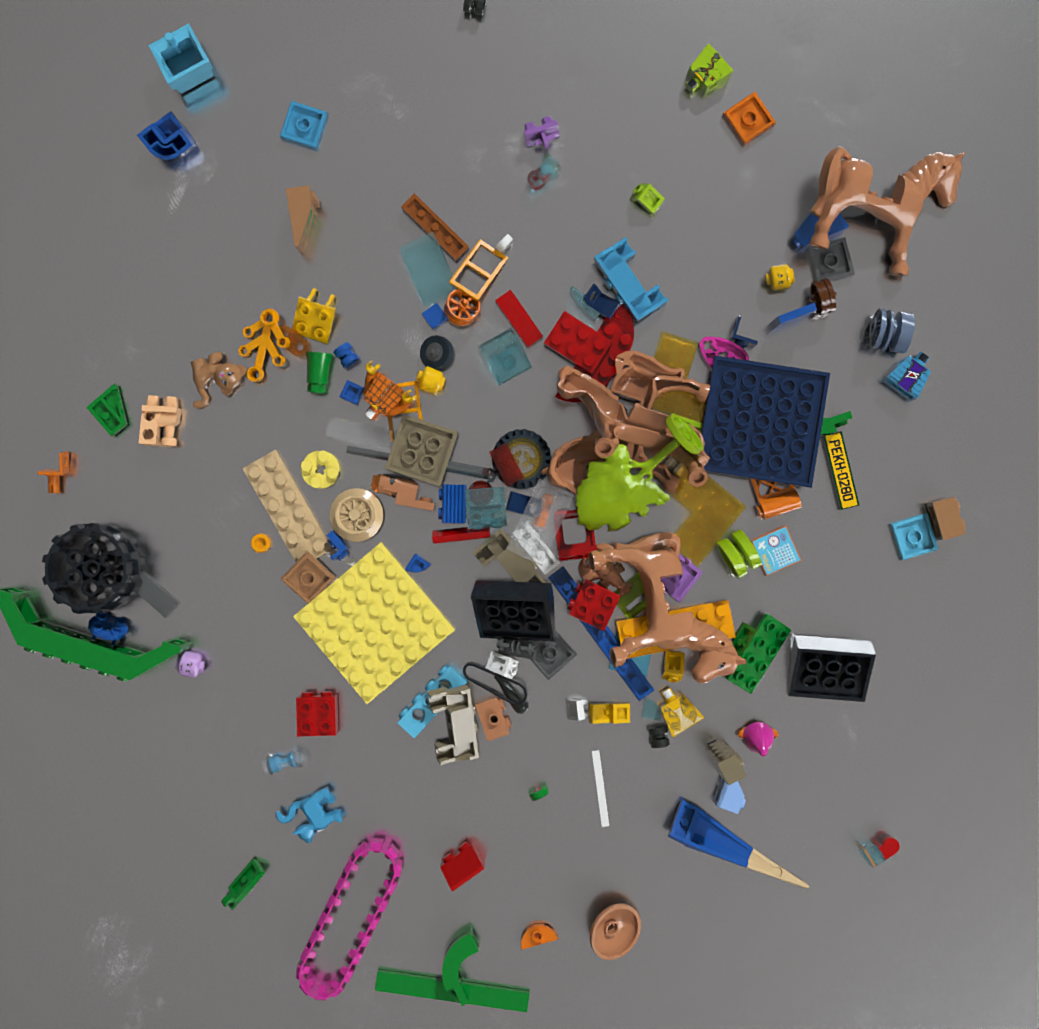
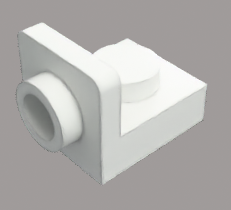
M491 651L485 668L512 679L517 672L518 661Z

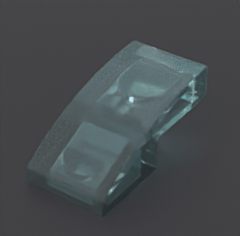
M572 286L569 293L574 303L585 316L595 323L600 313L585 304L583 298L586 294Z

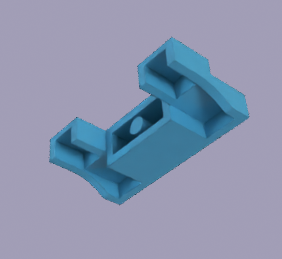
M624 237L613 246L596 255L594 261L604 274L605 279L603 281L609 290L613 289L616 294L614 296L621 305L623 304L635 321L638 322L666 304L669 300L663 296L659 290V285H656L647 292L626 263V261L636 255V252L631 249L627 243V238Z

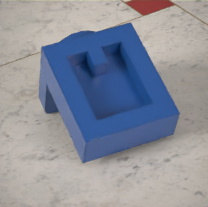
M332 530L326 535L329 538L327 542L334 550L338 549L330 558L333 561L337 559L340 561L348 555L346 551L350 548L335 531Z

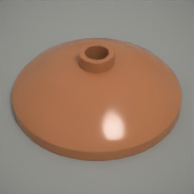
M623 903L611 905L603 910L595 919L590 931V945L594 953L605 960H615L627 954L636 944L640 935L641 919L638 912L630 905Z

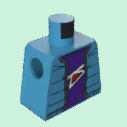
M919 352L915 359L907 356L887 373L882 380L910 401L915 400L919 397L931 373L924 366L929 357L922 352Z

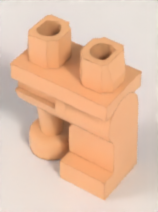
M148 395L146 405H142L139 444L177 447V439L174 438L175 427L180 424L182 409L178 408V398L166 396L165 406H159L160 397ZM161 427H165V438L161 439Z

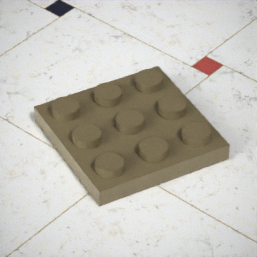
M403 414L385 469L441 487L458 432Z

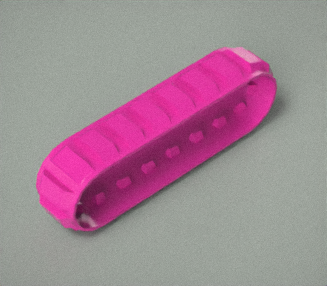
M372 838L368 843L363 841L355 848L354 856H350L343 870L345 873L341 874L335 886L336 890H333L326 904L328 908H324L317 922L318 925L314 928L308 940L309 942L300 957L301 960L297 965L296 978L300 982L299 988L306 996L309 995L315 1000L326 1001L331 996H338L344 990L346 982L349 983L356 968L355 965H358L364 952L363 947L366 948L372 936V930H375L382 914L380 912H384L390 899L389 895L393 894L399 879L397 877H400L402 873L403 860L399 859L400 851L393 843L389 844L384 842V839ZM368 851H373L374 853L383 852L384 856L393 863L389 865V871L394 872L391 880L385 879L383 885L387 889L383 897H376L374 902L378 907L374 915H367L366 920L369 922L366 931H359L357 935L361 941L357 949L351 948L349 955L352 957L349 966H342L340 972L343 976L339 981L335 979L331 982V985L316 983L308 974L310 973V966L306 965L307 959H314L316 952L312 948L316 940L323 941L325 935L321 930L324 924H331L334 919L330 912L334 905L340 906L342 902L338 897L341 889H348L351 884L347 880L350 871H357L359 868L355 861L360 855L365 858L369 854Z

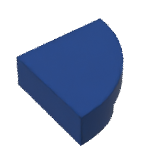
M415 553L405 570L415 573L422 572L430 567L431 564Z

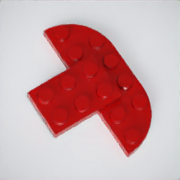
M623 305L618 307L611 319L605 318L598 331H595L564 311L543 344L574 363V369L579 370L582 374H587L607 387L616 373V357L625 351H630L632 347L634 324L629 312ZM559 392L555 396V398L563 402L582 403L579 398H563Z

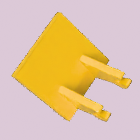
M313 288L307 299L298 297L291 332L328 344L336 308L332 307L336 295L331 294L327 303L322 305L314 302L318 289Z

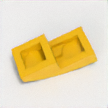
M590 703L589 723H630V703Z

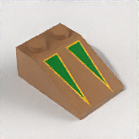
M309 185L286 189L294 245L301 255L306 254L318 216L317 208H320L319 198Z

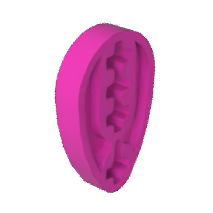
M704 337L698 344L702 359L711 371L714 355L719 356V353H726V357L749 361L747 352L736 343L727 339ZM703 342H711L710 346L713 350L709 348L705 350Z

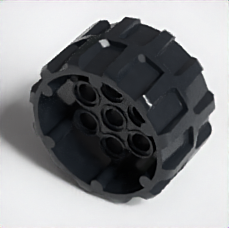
M101 523L72 525L65 534L55 535L51 541L54 544L51 546L48 554L43 555L42 562L45 563L43 583L48 585L54 594L53 600L57 604L68 605L73 613L98 614L125 605L131 601V594L134 589L141 587L143 583L139 576L142 566L146 563L145 558L140 557L136 547L138 545L137 540L126 536L121 532V527ZM84 536L91 537V540L84 544L83 549H77L75 543ZM107 537L115 544L117 549L107 551V545L100 538ZM94 544L98 546V552L96 554L92 551V547ZM77 553L81 555V560L79 563L75 560V555ZM111 554H112V555L114 556V558H115V561H114L113 564H110V562H109V560H108V558H109V556H110ZM122 562H123V577H122L121 573L116 570V567H119V566L122 564ZM67 563L72 566V569L66 571ZM93 563L97 565L96 573H93L91 570ZM76 572L80 575V580L78 582H76L74 579V575ZM109 574H112L114 577L112 584L107 580ZM92 583L96 585L95 592H92L90 589ZM82 585L81 590L84 595L88 596V600L79 596L72 587ZM112 587V591L115 592L106 601L102 598L97 599L98 595H101L105 588Z

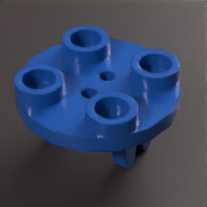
M104 612L96 613L88 622V629L93 634V640H96L97 637L112 640V645H115L117 640L124 638L128 632L127 620L125 618L110 616Z

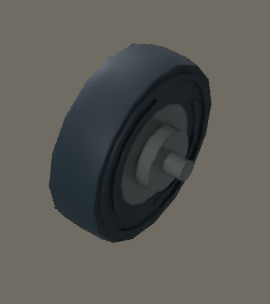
M439 335L430 336L425 339L420 349L422 363L437 370L447 367L454 355L451 342Z

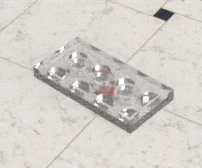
M539 479L506 549L542 566L575 495Z

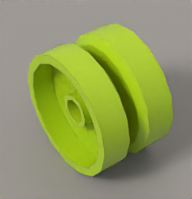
M741 529L731 533V541L723 538L716 543L723 560L737 579L747 574V567L755 570L762 565L758 552Z

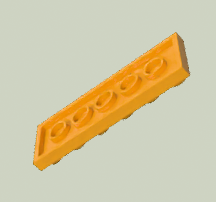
M728 600L668 612L669 615L693 612L694 618L723 631L729 639L736 638ZM646 615L615 621L620 645L624 638L638 637L645 634L648 630ZM658 646L647 647L631 653L627 659L674 649H664Z

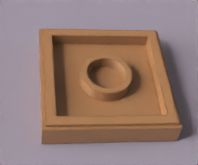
M306 551L280 580L309 604L335 579V575Z

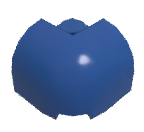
M172 111L137 134L149 152L163 160L174 159L195 144L186 127L182 126Z

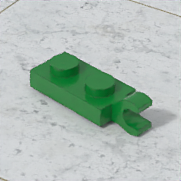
M252 859L228 887L230 892L221 900L224 907L229 905L231 910L235 909L238 902H241L263 877L265 871L258 860Z

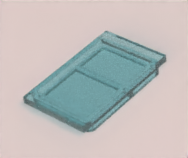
M434 232L399 247L423 305L433 302L457 289L449 284L453 274Z

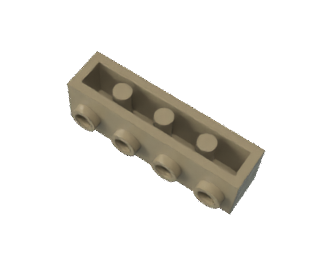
M716 741L709 745L706 751L716 771L728 785L747 777L742 768L745 764L741 756L730 745H726L723 741Z

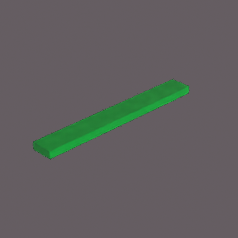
M380 969L377 971L375 991L456 1002L452 994L454 989L446 992L442 978ZM461 981L469 997V1003L467 1004L527 1013L530 991Z

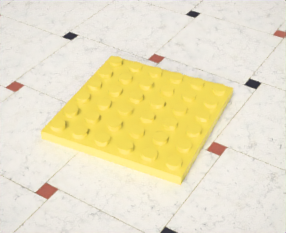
M382 542L293 616L366 704L372 701L455 630Z

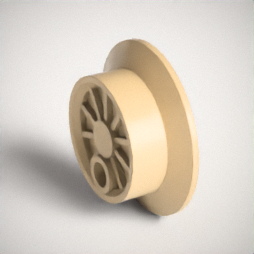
M360 488L348 489L339 494L333 501L330 508V522L334 531L343 539L352 542L365 541L373 537L380 529L383 522V508L378 498L371 492Z

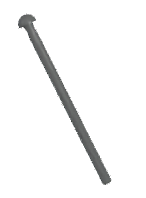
M347 446L346 453L388 460L390 453L353 446ZM449 461L446 469L447 472L485 478L487 483L493 482L496 478V473L491 468Z

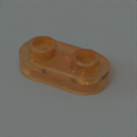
M286 325L279 326L282 333H288L290 345L286 349L296 356H305L306 351L309 352L310 350L309 342L291 327ZM282 339V345L285 344V339ZM300 343L303 344L302 350L298 349V345Z

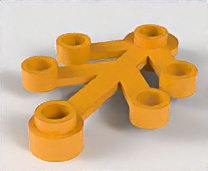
M265 309L261 313L259 321L243 329L244 337L254 338L256 331L263 328L262 335L246 345H241L238 349L240 356L248 357L251 355L252 350L259 346L255 365L247 370V378L252 382H260L264 378L262 367L267 350L275 366L282 367L286 362L285 357L279 355L270 338L272 330L277 338V345L279 347L287 348L290 345L289 338L283 335L278 326L279 314L274 309ZM270 315H272V321H271V322L269 321V316H270ZM250 329L251 335L248 336L247 332ZM282 339H285L284 345L281 344ZM244 348L247 349L246 354L243 353ZM279 357L281 359L280 364L277 363ZM257 371L259 372L258 378L255 375Z

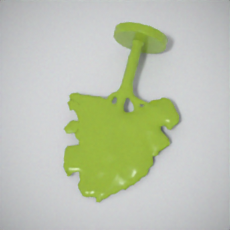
M674 413L666 418V425L675 439L646 462L639 463L630 459L627 447L623 444H619L615 452L610 457L605 458V462H590L587 478L583 479L581 485L577 488L578 524L585 525L588 530H598L601 526L609 524L610 528L608 531H618L631 523L632 520L628 515L630 512H639L640 516H647L649 508L646 505L657 503V506L669 501V495L664 493L655 482L651 481L653 477L652 471L679 445L694 455L704 450L700 438L691 426ZM634 467L643 468L636 475H632L630 473V469Z

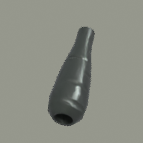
M494 676L507 699L516 703L523 701L522 695L508 681ZM527 701L517 706L510 704L518 714H523L529 707Z

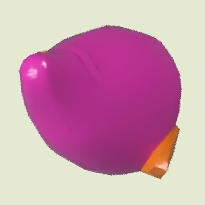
M755 722L744 727L738 734V737L744 740V744L751 752L758 753L763 757L767 755V752L772 747L774 738L779 736L775 729L761 722Z

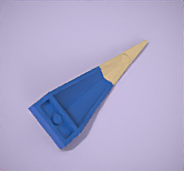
M680 801L667 837L683 844L685 847L805 889L809 888V885L753 849L703 810L686 801Z

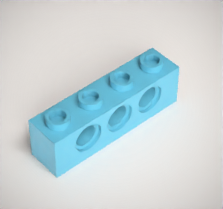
M450 665L448 668L444 666L438 672L440 677L435 682L431 680L424 688L427 691L440 688L439 683L446 681L450 685L449 689L465 685L468 680L454 666ZM427 691L422 696L418 694L411 701L414 705L409 710L405 708L398 715L400 720L397 723L413 738L439 713L433 714L429 709V704L426 701ZM416 709L421 710L423 717L420 719L415 718L413 711Z

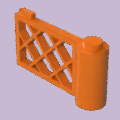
M750 479L758 501V506H756L757 514L759 517H763L764 520L802 507L800 497L794 485H788L789 488L781 489L775 486L776 482L770 484L763 480ZM761 483L771 487L767 495H760L759 487Z

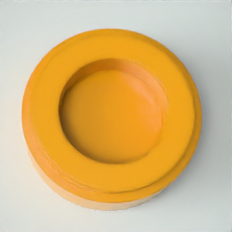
M256 534L251 539V547L255 552H266L271 547V540L266 534Z

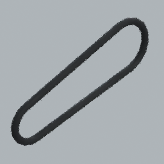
M467 663L464 666L463 674L466 679L510 704L522 705L527 700V690L521 683L474 663ZM474 666L519 685L524 690L525 696L523 701L513 702L471 679L466 674V668Z

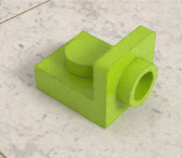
M647 183L637 185L633 190V195L630 197L632 201H638L650 214H654L665 199L651 184Z

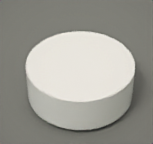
M507 234L495 248L502 252L513 241V238Z

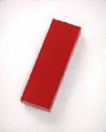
M511 290L495 300L527 348L543 338V335Z
M490 525L434 530L432 532V540L436 544L490 538Z

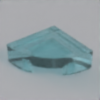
M645 698L642 718L661 721V712L658 706L652 700Z

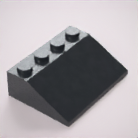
M476 580L471 593V601L480 638L555 642L552 583Z
M794 636L788 696L865 702L876 657L872 642Z

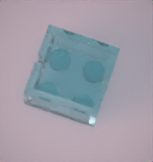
M504 487L465 490L469 529L480 530L488 527L501 528L502 526H507Z

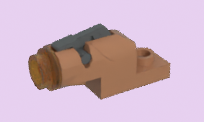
M401 474L373 475L371 490H375L376 493H383L393 498L396 496L395 504L434 511L435 503H431L432 499L420 497V500H417L419 484L411 480L410 477Z

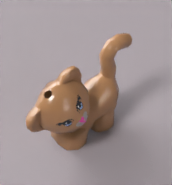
M221 351L208 355V362L205 357L190 362L193 370V381L198 393L202 397V400L193 402V407L203 408L208 405L210 397L205 391L204 386L212 378L220 387L221 392L227 397L230 396L233 389L238 386L242 377L246 374V367L240 364L235 365L231 362L221 364L220 362L223 360Z

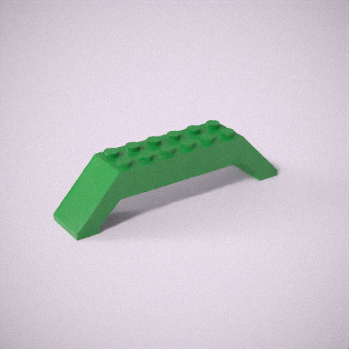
M13 587L0 588V609L17 645L24 647L23 650L31 653L41 652L43 653L42 656L54 659V657H57L66 664L76 663L85 670H91L92 668L98 670V674L110 676L111 674L117 676L116 679L123 682L134 680L191 647V643L172 638L163 641L160 647L148 653H143L118 644L112 645L111 642L99 638L93 640L92 636L39 620L27 598L28 592Z

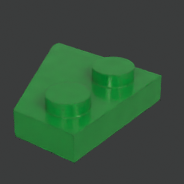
M115 383L86 407L112 437L128 425L119 387Z

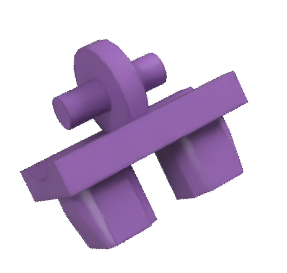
M551 116L544 117L541 120L542 125L537 127L534 122L526 123L524 125V135L527 147L543 144L545 149L549 148L548 142L560 136L557 120L553 121Z

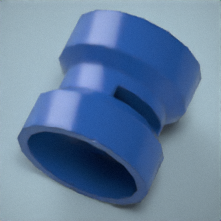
M349 342L340 345L333 351L335 356L340 358L344 369L360 359L357 353L352 351V346Z

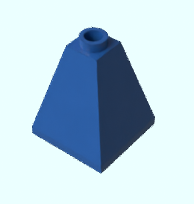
M811 213L793 235L792 241L797 248H804L810 245L809 242L814 235L815 224L819 219ZM840 213L830 227L828 238L845 232L849 227Z

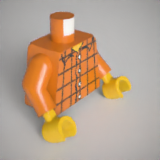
M371 360L365 367L367 373L364 384V400L370 404V407L364 414L374 420L379 412L387 417L404 413L411 402L417 399V396L411 397V389L405 392L383 373H376L380 369V364L373 367V360Z

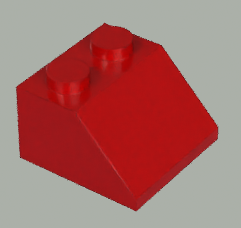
M473 840L469 843L467 841L463 842L458 846V851L453 854L450 852L441 859L440 868L452 892L485 869V857Z

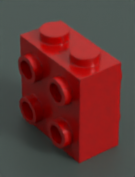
M584 579L583 582L579 581L575 592H577L575 600L571 599L567 606V610H569L568 615L605 631L621 596L587 579Z
M322 691L321 695H313V692H301V695L296 697L297 737L336 736L339 733L338 694H332V691Z

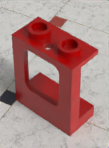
M578 507L576 510L568 511V509L564 508L553 512L559 561L588 558L589 552L597 551L594 530H588L587 528V541L585 543L567 545L564 542L562 521L578 518Z

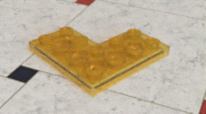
M662 331L654 358L669 368L684 369L685 378L687 379L699 343ZM669 391L661 394L655 400L651 409L670 415L674 413L703 423L707 398L702 403L692 393Z
M683 465L676 473V475L680 476V480L675 494L667 493L692 512L675 534L680 537V553L690 559L696 566H699L745 510L746 506L709 476L704 485L692 486L687 479L688 470Z

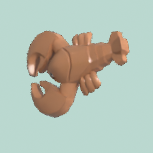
M606 543L597 545V551H603L607 548L614 549L610 544ZM588 558L581 560L578 572L583 580L594 581L601 579L597 585L607 589L611 584L620 589L619 595L622 597L624 594L630 593L633 585L631 582L625 583L620 573L625 571L621 562L618 561L616 565H614V562L606 563L600 570L593 572L590 565L586 566Z

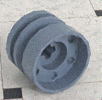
M877 309L870 326V348L885 350L889 345L891 352L906 353L914 333V315L899 311L894 317L892 310Z

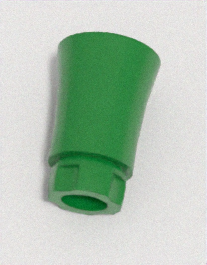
M306 351L307 392L326 393V384H328L329 368L333 354Z

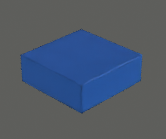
M435 303L422 313V316L432 330L448 320L438 303Z
M347 380L339 397L358 405L364 393V387Z

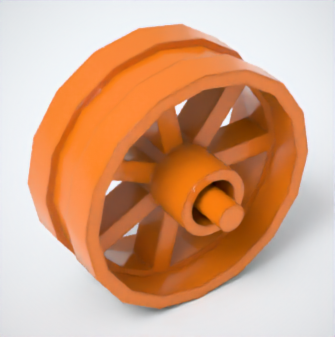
M459 289L452 291L444 304V313L447 319L459 326L471 324L480 311V301L474 300ZM458 296L459 302L454 300L453 297ZM449 302L456 307L450 308ZM468 311H475V314L471 316Z

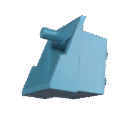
M189 23L172 33L167 32L163 38L148 45L172 90L177 89L182 94L214 76L211 70L213 66Z

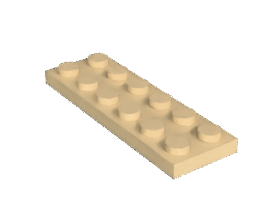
M277 450L242 468L295 562L306 551L317 559L333 550L327 542L328 538Z

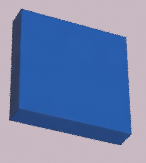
M815 303L778 316L770 323L772 329H777L810 316L817 310Z

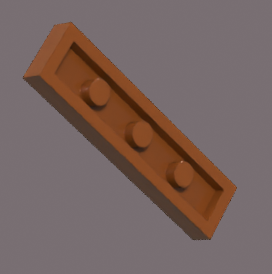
M415 193L401 206L455 261L469 249V246Z

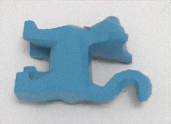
M328 786L316 791L311 797L292 803L286 816H283L280 811H277L275 814L276 819L280 823L286 824L294 819L296 810L301 809L309 823L296 827L293 834H297L306 843H310L315 833L324 830L332 822L337 821L340 823L343 821L340 809L326 813L323 807L326 803L332 804L335 802V798L329 792Z

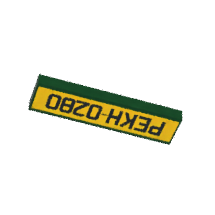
M842 431L823 435L822 440L839 510L860 506Z

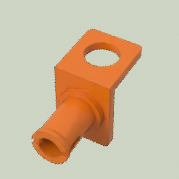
M69 451L59 453L60 470L43 469L37 471L38 475L48 476V493H61L60 476L70 473Z

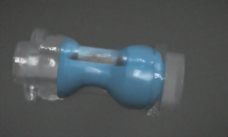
M296 748V750L291 751L285 757L267 756L266 759L262 760L263 771L265 775H274L280 772L283 767L289 765L291 767H304V762H307L306 753L304 750L301 751L300 748Z

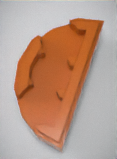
M542 923L534 924L524 932L521 938V950L558 940V936L555 930Z

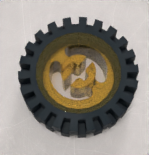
M527 429L510 431L499 439L493 449V469L498 478L507 486L517 489L531 488L547 476L541 474V471L549 466L552 459L550 448L542 436L534 431ZM519 445L529 447L535 455V458H531L529 453L525 451L524 458L527 459V462H523L522 468H525L528 464L533 465L532 470L526 473H517L508 464V461L512 460L516 467L519 466V460H516V457H520L521 450L517 451L514 455L510 453L514 447Z

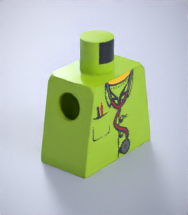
M708 44L690 66L687 74L691 79L685 83V87L691 93L698 87L704 93H707L729 79L733 69Z

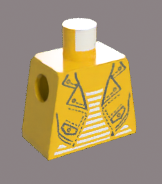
M669 687L660 693L665 702L659 708L672 737L704 719L703 715L682 692L675 696Z

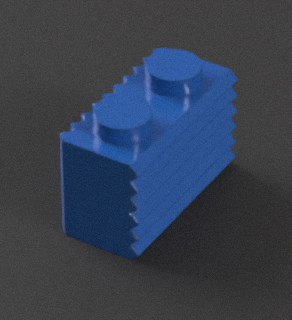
M442 484V489H439V500H442V508H438V519H442V523H466V485Z

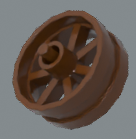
M829 279L813 281L810 285L811 298L809 300L815 303L816 313L821 316L834 312L836 310L835 296L837 293L834 292Z

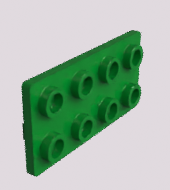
M767 613L763 616L756 629L743 623L732 642L738 656L745 659L746 664L738 665L735 672L727 675L726 679L752 694L785 642L791 629Z

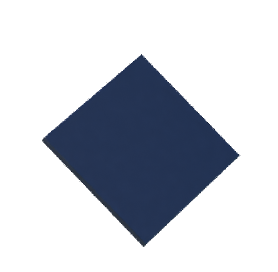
M714 355L709 384L710 390L707 396L701 433L705 442L704 451L710 457L708 463L704 466L705 471L812 488L830 373Z

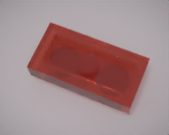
M507 443L489 452L506 486L524 478Z

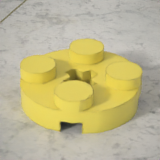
M314 451L305 457L301 463V473L308 485L314 488L325 489L336 483L340 472V464L334 455L326 451ZM318 465L325 466L326 469L323 470V475L316 473Z

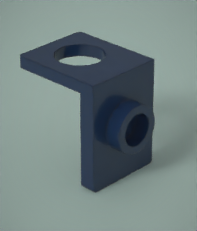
M596 284L591 286L583 298L591 310L608 319L612 318L621 305L619 301L603 294ZM595 291V296L590 301V296Z
M739 315L735 319L729 340L736 342L737 345L743 348H747V346L755 347L758 343L757 340L736 334L742 317Z
M511 491L506 510L539 518L544 500ZM533 502H536L537 509L532 513L530 506Z

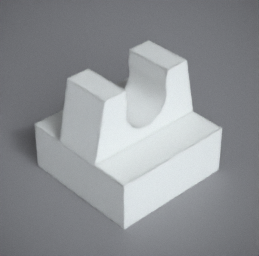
M566 700L568 719L579 721L589 716V711H584L583 705L588 704V700Z

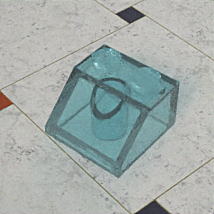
M512 328L478 346L498 385L532 367L520 340Z

